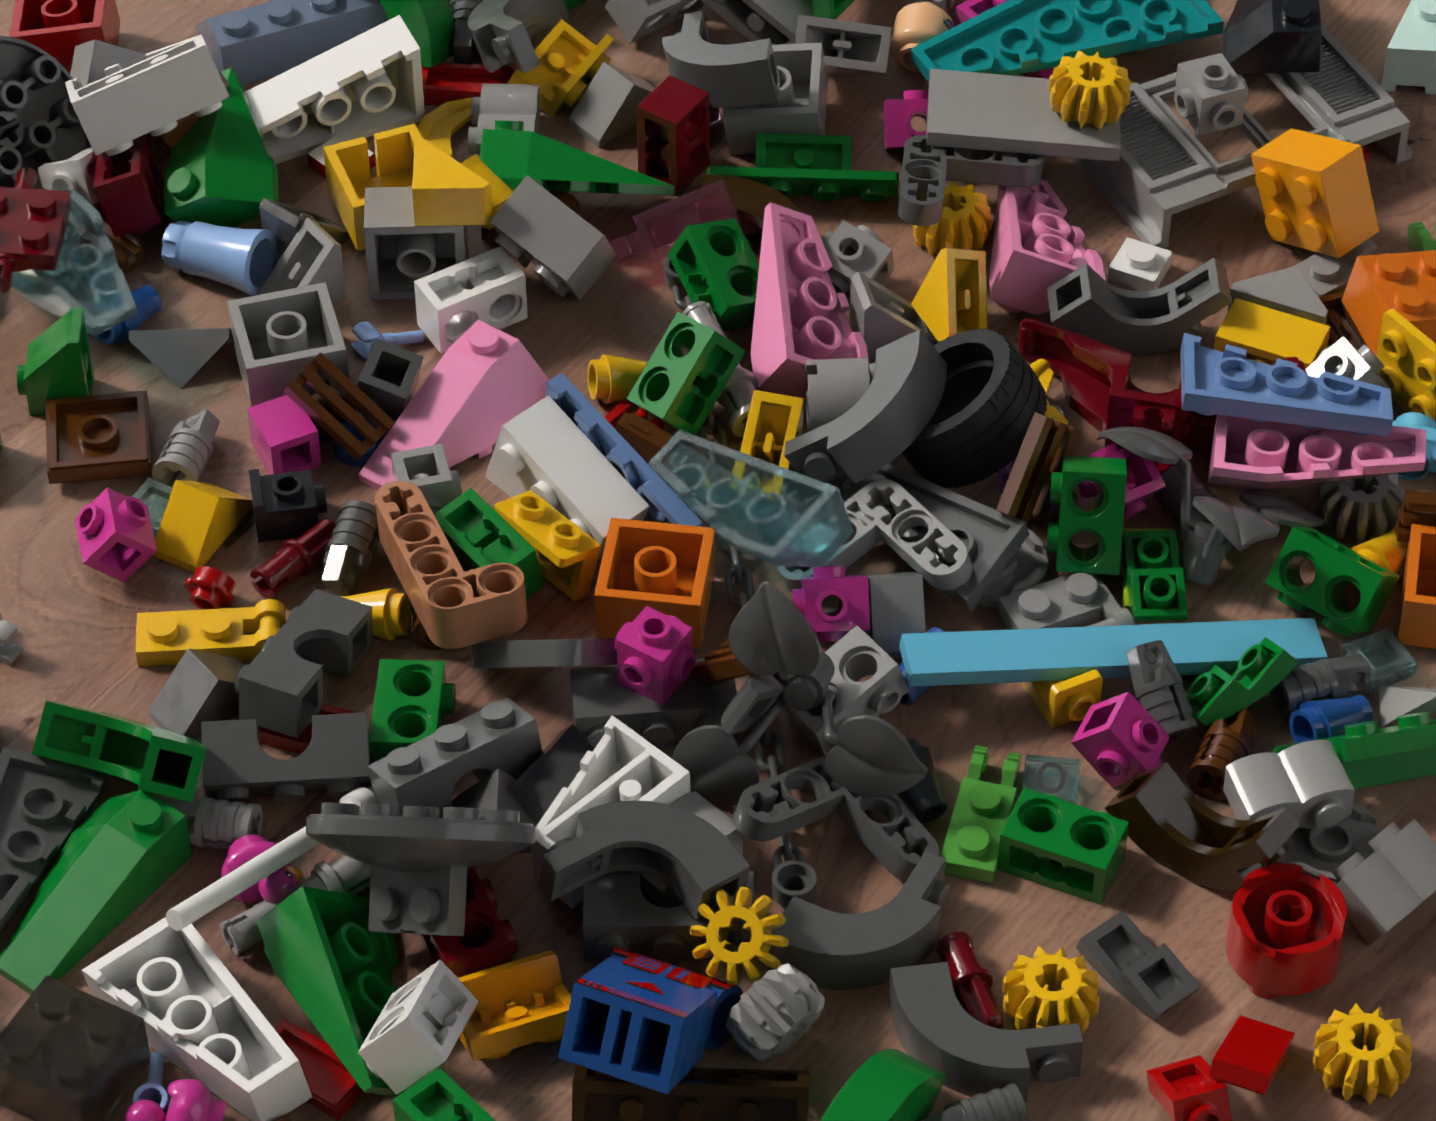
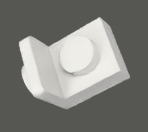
M92 147L84 149L67 160L46 163L38 168L43 189L70 191L71 209L93 206L99 202L93 189L97 156H95Z

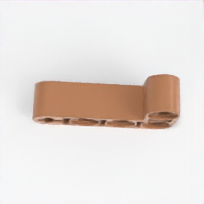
M395 481L387 483L377 490L375 505L380 543L427 635L436 646L444 649L463 648L512 634L526 624L528 616L524 574L519 567L509 563H495L464 572L422 491L417 485L406 481Z

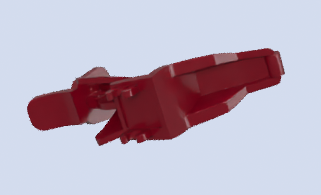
M1027 318L1020 322L1018 341L1020 354L1029 363H1033L1038 359L1048 361L1053 374L1061 377L1069 407L1098 431L1102 432L1116 427H1141L1155 430L1174 438L1186 447H1191L1204 458L1210 460L1217 414L1207 416L1194 411L1182 410L1181 380L1179 389L1166 393L1145 392L1137 388L1131 381L1132 354L1079 333L1039 322L1035 319ZM1285 357L1286 361L1297 363V367L1304 370L1307 374L1303 361H1299L1297 357ZM1109 438L1105 439V447L1115 443ZM1115 443L1118 450L1123 448L1122 446ZM1154 462L1160 475L1174 466L1173 464Z

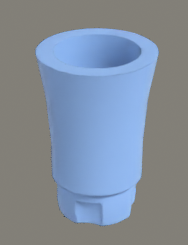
M177 221L175 224H169L162 238L161 257L167 266L182 269L186 274L232 286L252 296L257 295L278 260L276 236L269 229H241L217 226L199 221L193 223Z

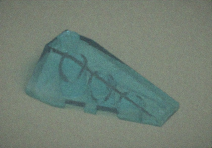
M73 188L69 190L71 210L56 271L30 269L14 272L10 284L26 300L60 318L72 308L83 307L87 332L97 336L135 316L138 312L123 271L120 270L112 243L106 234L99 211Z
M678 430L648 462V465L675 494L736 550L774 565L824 566L853 533L838 487L682 430Z

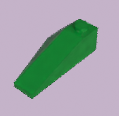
M231 67L221 71L229 83L226 90L230 97L222 100V106L216 111L201 116L171 151L165 171V214L175 222L186 221L193 223L199 221L217 226L236 227L260 217L259 206L263 198L279 202L278 168L274 159L266 151L263 141H265L263 133L255 125L250 113L252 107L237 72Z
M495 120V130L483 129L480 159L511 189H516L528 175L547 191L676 196V187L535 132L524 131V122Z
M143 790L109 798L71 832L0 956V975L38 1000L192 858L186 815L152 793Z
M301 886L257 921L265 944L266 956L271 962L273 971L361 1089L366 1093L398 1096L382 1079L377 1078L369 1070L366 1061L358 1054L359 1049L390 996L398 990V988L393 986L391 969L399 964L398 949L393 934L368 932L370 898Z

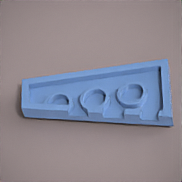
M1184 333L1180 349L1182 410L1194 411L1207 416L1217 414L1247 418L1254 422L1271 421L1295 424L1308 429L1326 428L1349 431L1357 435L1373 434L1389 437L1393 423L1391 389L1326 371L1319 378L1312 377L1297 367V363L1277 358L1275 365L1247 359L1246 349L1226 344L1224 352L1200 346L1202 337Z
M562 372L546 382V396L549 395L650 506L644 521L702 527L703 522L699 519L698 515L677 496Z

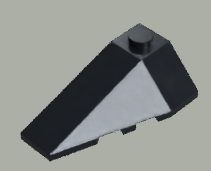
M1237 0L1223 33V55L1236 74L1320 71L1321 18L1319 0Z

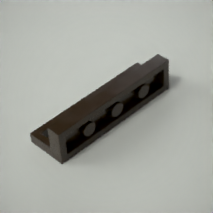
M580 1065L576 1066L573 1077L572 1121H808L809 1071L692 1068L668 1094Z

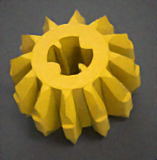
M1078 50L1075 58L1069 56L1062 57L1060 64L1053 69V74L1050 75L1048 90H1050L1051 111L1061 113L1062 122H1078L1080 129L1085 124H1092L1101 130L1104 122L1117 123L1119 116L1125 112L1126 105H1129L1131 90L1129 89L1128 69L1117 66V59L1114 57L1108 59L1101 58L1099 52L1094 56H1087Z
M952 181L951 185L945 186L943 212L940 222L930 226L912 225L915 244L926 246L929 255H934L945 248L983 249L984 242L989 236V230L992 229L993 217L990 214L991 208L987 202V195L976 193L973 184L960 187L957 186L955 181Z
M740 887L737 892L735 905L729 893L725 890H720L716 892V900L720 907L718 912L706 904L699 906V913L710 921L707 927L692 925L690 927V934L699 938H706L707 943L697 946L692 951L695 959L699 960L714 955L707 965V975L716 978L727 967V983L738 986L742 980L743 969H745L748 978L754 982L763 978L758 964L760 961L773 969L781 965L780 960L769 953L771 945L779 948L788 947L789 939L781 935H772L771 930L785 924L786 918L781 913L765 917L773 903L769 896L762 895L752 905L751 889ZM740 921H746L743 929L751 931V941L740 943L738 952H734L732 950L736 947V944L727 941L729 930H738Z
M1063 945L1055 954H1047L1040 946L1033 953V958L1018 954L1017 960L1013 964V970H1008L1007 975L1003 979L1002 992L1005 994L1003 1009L1006 1018L1015 1019L1017 1030L1079 1023L1081 1034L1084 1035L1085 1030L1089 1027V1020L1095 1019V1014L1098 1013L1100 1002L1097 973L1087 970L1084 955L1068 959L1066 958L1067 955Z
M1357 1003L1350 1009L1349 1015L1334 1009L1332 1015L1328 1018V1023L1321 1024L1320 1029L1317 1030L1314 1042L1316 1047L1313 1056L1314 1071L1323 1074L1322 1080L1325 1090L1341 1087L1345 1102L1354 1094L1362 1095L1369 1106L1376 1099L1377 1093L1392 1099L1394 1093L1398 1090V1085L1405 1083V1080L1409 1077L1412 1066L1410 1061L1413 1051L1412 1036L1402 1033L1401 1018L1384 1020L1381 1006L1372 1014L1364 1013Z

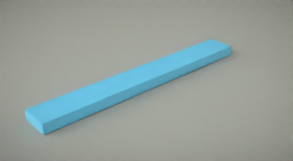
M1314 618L902 634L899 645L909 687L1061 681L1095 669L1098 670L1103 679L1132 678L1126 653L1140 644L1158 640L1163 641L1180 676L1201 675L1209 672L1215 665L1228 674L1234 673L1238 669V662L1241 656L1250 647L1259 644L1265 637L1299 662L1295 666L1297 668L1303 664H1312L1315 661L1328 658Z

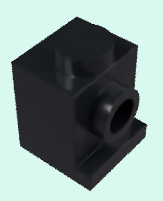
M259 469L249 470L258 543L299 538L319 523L318 514L328 513L324 482L313 483L311 470L260 476Z

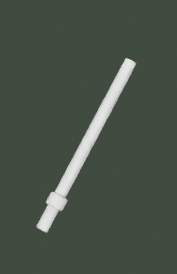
M370 786L369 788H356L343 796L339 803L360 806V815L361 803L378 804V800L374 795L372 786ZM306 826L168 910L166 913L167 923L176 931L182 930L320 843L306 835Z

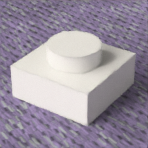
M1127 237L1109 266L1107 281L1136 291L1155 290L1171 266L1172 251Z

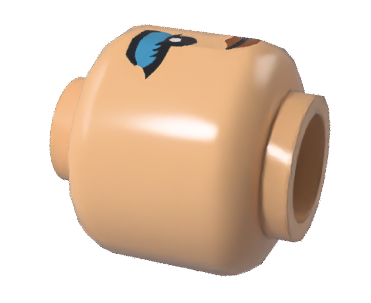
M930 2L913 3L904 6L897 13L890 39L892 55L904 68L920 72L911 61V48L953 28L952 18L945 10Z

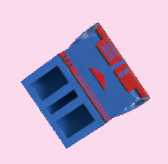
M614 946L611 957H608L574 982L558 1058L668 1094L702 1059L705 1049L717 1050L732 1036L726 1028V1023L731 1008L740 1001L743 990L737 985H731L725 981Z

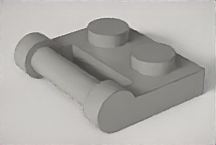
M1073 572L998 598L997 612L1009 630L1135 625L1131 613L1128 609L1120 607L1098 574Z

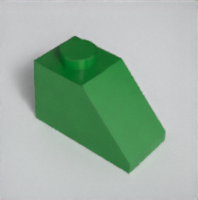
M83 307L72 308L32 341L28 346L26 365H18V394L27 396L30 416L46 415V399L93 395L95 377Z

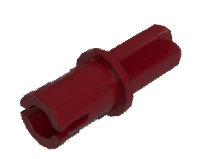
M323 519L296 541L292 539L283 541L280 545V550L273 557L251 571L250 577L253 578L251 582L256 591L263 597L272 599L294 579L301 575L305 577L311 574L314 569L313 563L326 553V547L336 527L335 523L331 519Z
M953 932L944 936L937 943L939 947H936V951L942 962H948L954 993L960 1005L977 1021L1002 1029L1004 1019L991 991L993 985L992 975L988 970L982 968L970 935L965 932Z

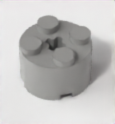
M867 358L805 360V376L808 378V390H805L807 432L840 417L861 399L872 382L875 363H868Z

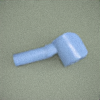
M367 321L356 324L352 329V332L360 341H355L351 345L366 360L370 355L376 338L395 346L424 342L423 330L380 334Z
M153 1052L150 1055L148 1082L135 1091L133 1103L140 1100H152L160 1103V1107L167 1114L170 1102L162 1083L165 1055L161 1052Z

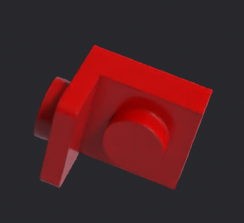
M1201 1055L1147 1070L1149 1092L1169 1114L1171 1121H1232L1228 1087L1224 1082L1209 1076L1211 1067Z

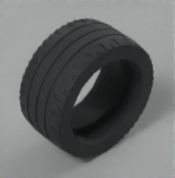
M972 329L970 331H963L933 345L947 363L944 393L926 427L902 454L926 480L944 488H959L960 486L964 487L969 484H975L1006 467L1011 461L1016 459L1034 412L1045 416L1047 411L1046 392L1036 373L1016 347L1003 335L994 330Z

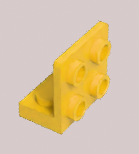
M1390 309L1384 312L1382 316L1377 357L1385 367L1378 374L1391 387V399L1407 413L1418 412L1425 414L1436 422V343L1396 310Z

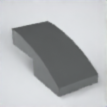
M779 672L769 676H761L755 673L750 675L725 709L721 719V729L728 735L754 729L785 688L781 684L782 679L779 676Z
M1123 910L1081 937L1076 946L1079 953L1084 955L1086 961L1104 980L1130 1003L1155 1020L1198 992L1201 987L1165 943L1155 949Z

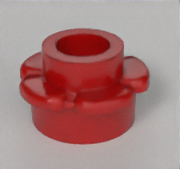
M200 566L196 569L192 579L187 578L184 582L185 589L191 592L190 602L201 610L219 609L220 606L227 608L233 603L234 596L232 592L235 587V581L218 569Z

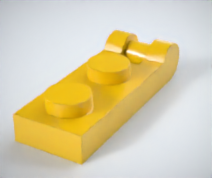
M265 599L258 602L255 607L137 613L135 651L138 667L178 665L187 649L234 657L239 661H253L262 651L267 638L271 635L275 636L286 623L285 605L275 599ZM245 633H255L252 635H245Z

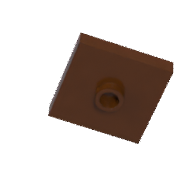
M147 390L46 399L47 474L49 484L152 475L150 413Z

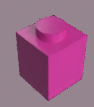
M288 395L247 408L251 444L270 475L313 470L322 467L318 430L309 415Z

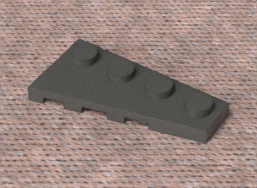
M890 464L857 483H854L847 474L834 481L832 486L839 499L838 504L842 505L863 487L875 480H893L954 533L966 546L972 561L973 571L971 577L964 585L957 589L944 591L970 612L974 610L1029 536L1025 522ZM881 502L875 506L880 505L890 513L892 519L896 516L892 504L885 505ZM923 526L912 527L903 534L902 540L911 543L917 542L924 538L928 529ZM938 549L934 552L938 566L945 564L950 567L956 563L947 562L939 554Z
M3 747L0 754V933L58 856L71 832L83 822L108 788L110 774Z

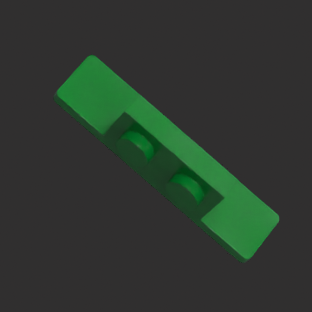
M757 133L755 167H706V174L735 176L753 180L777 190L787 198H791L792 195H812L814 199L819 201H835L840 196L860 197L861 200L866 202L879 203L887 201L888 198L898 197L899 172L851 170L852 136Z
M1430 712L1398 716V725L1378 728V721L1350 724L1344 726L1345 735L1316 739L1329 740L1354 789L1436 775V719H1431ZM1302 742L1277 746L1273 752L1279 753Z

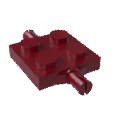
M25 168L17 172V179L13 188L0 187V285L2 293L9 291L14 272L30 269L56 271L71 210L70 191L34 189L38 175L31 168H28L27 176Z

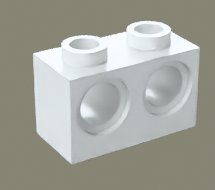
M502 246L414 281L417 324L441 354L446 352L477 320L500 330L528 318L526 275Z
M440 959L392 993L359 1049L358 1054L366 1061L369 1070L377 1078L382 1079L398 1095L447 1060L479 1001Z

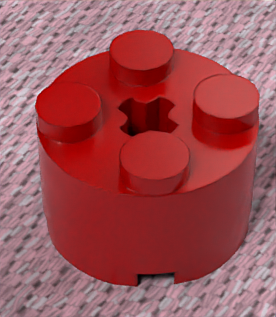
M1292 863L1270 864L1250 872L1242 880V886L1234 894L1226 939L1227 958L1236 974L1248 983L1250 991L1256 996L1271 999L1278 995H1301L1330 984L1334 979L1343 943L1347 906L1340 889L1332 880L1321 873L1319 879L1302 873L1303 866Z

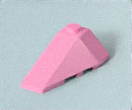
M1041 180L1039 184L1032 187L998 185L989 284L991 300L1009 312L1021 313L1025 311L1039 315L1049 311L1047 288L1085 264H1088L1106 280L1102 258L1096 250H1086L1082 242L1085 234L1080 227L1070 226L1065 221L1064 217L1067 209L1047 181Z
M771 202L765 207L751 343L752 372L758 382L756 390L804 398L805 400V390H808V378L805 376V360L868 359L867 345L861 332L852 331L845 312L850 308V305L844 293H836L827 271L831 268L832 263L812 216Z
M477 320L447 349L359 472V481L378 490L385 483L393 482L391 453L442 444L450 471L451 467L473 455L478 460L493 453L492 445L496 444L502 425L546 397V382L549 381V378L519 339Z
M1217 415L1211 447L1208 483L1226 485L1232 488L1243 487L1262 490L1423 471L1426 461V430L1392 426L1389 437L1373 434L1364 436L1349 431L1326 428L1308 429L1295 424L1271 421L1254 422L1247 418Z

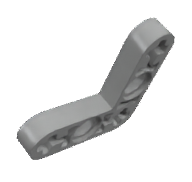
M888 479L875 480L863 487L786 547L779 555L777 561L779 574L790 592H792V589H802L801 577H813V567L845 566L846 569L882 540L915 571L922 574L928 583L939 590H953L964 585L971 577L973 566L964 543L901 485ZM881 502L885 505L892 504L896 516L892 519L890 513L880 505L875 506ZM923 526L928 529L924 538L917 542L911 543L902 540L903 534L912 527ZM853 529L856 531L855 537L846 544L834 545L830 542L833 535L840 530ZM823 548L827 557H823L822 552H817V550ZM938 549L939 554L947 562L956 563L950 567L945 564L938 566L934 552ZM800 565H803L805 568L811 567L806 572L796 569Z

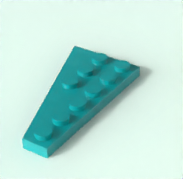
M1007 0L911 48V61L928 82L930 69L1014 76L1057 67L1062 57L1069 56L1075 58L1078 50L1087 56H1094L1099 52L1100 57L1103 58L1223 34L1224 21L1206 0Z

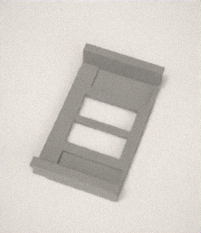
M1322 23L1319 72L1264 73L1315 128V130L1309 133L1361 146L1375 141L1396 164L1412 158L1413 150L1407 145L1410 121L1395 106L1393 98ZM1177 72L1140 85L1137 82L1130 84L1129 105H1126L1125 112L1121 114V151L1119 162L1072 158L1141 241L1163 249L1169 246L1172 214L1256 184V175L1251 158L1253 152L1219 164L1164 102L1175 96ZM1244 108L1242 125L1238 127L1260 149L1273 139Z

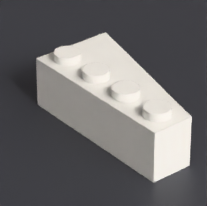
M400 15L245 92L252 107L250 112L255 125L261 129L265 138L263 144L267 153L274 159L275 164L305 156L342 131L354 139L364 136L367 138L379 132L418 123L425 115L420 48Z
M165 917L81 970L95 1003L100 1010L154 1050L163 1053L165 1058L192 1078L203 1082L211 1092L226 1101L249 1120L273 1121L288 1114L312 1098L297 1057L192 923L182 930L176 931L169 926Z

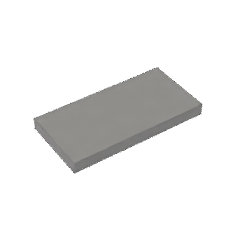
M930 69L926 145L1119 162L1121 151V115L1117 123L1104 122L1101 130L1092 124H1085L1080 129L1078 122H1062L1061 113L1051 111L1050 90H1048L1049 79Z

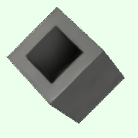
M376 338L358 380L357 387L396 422L410 402L418 383L424 357Z

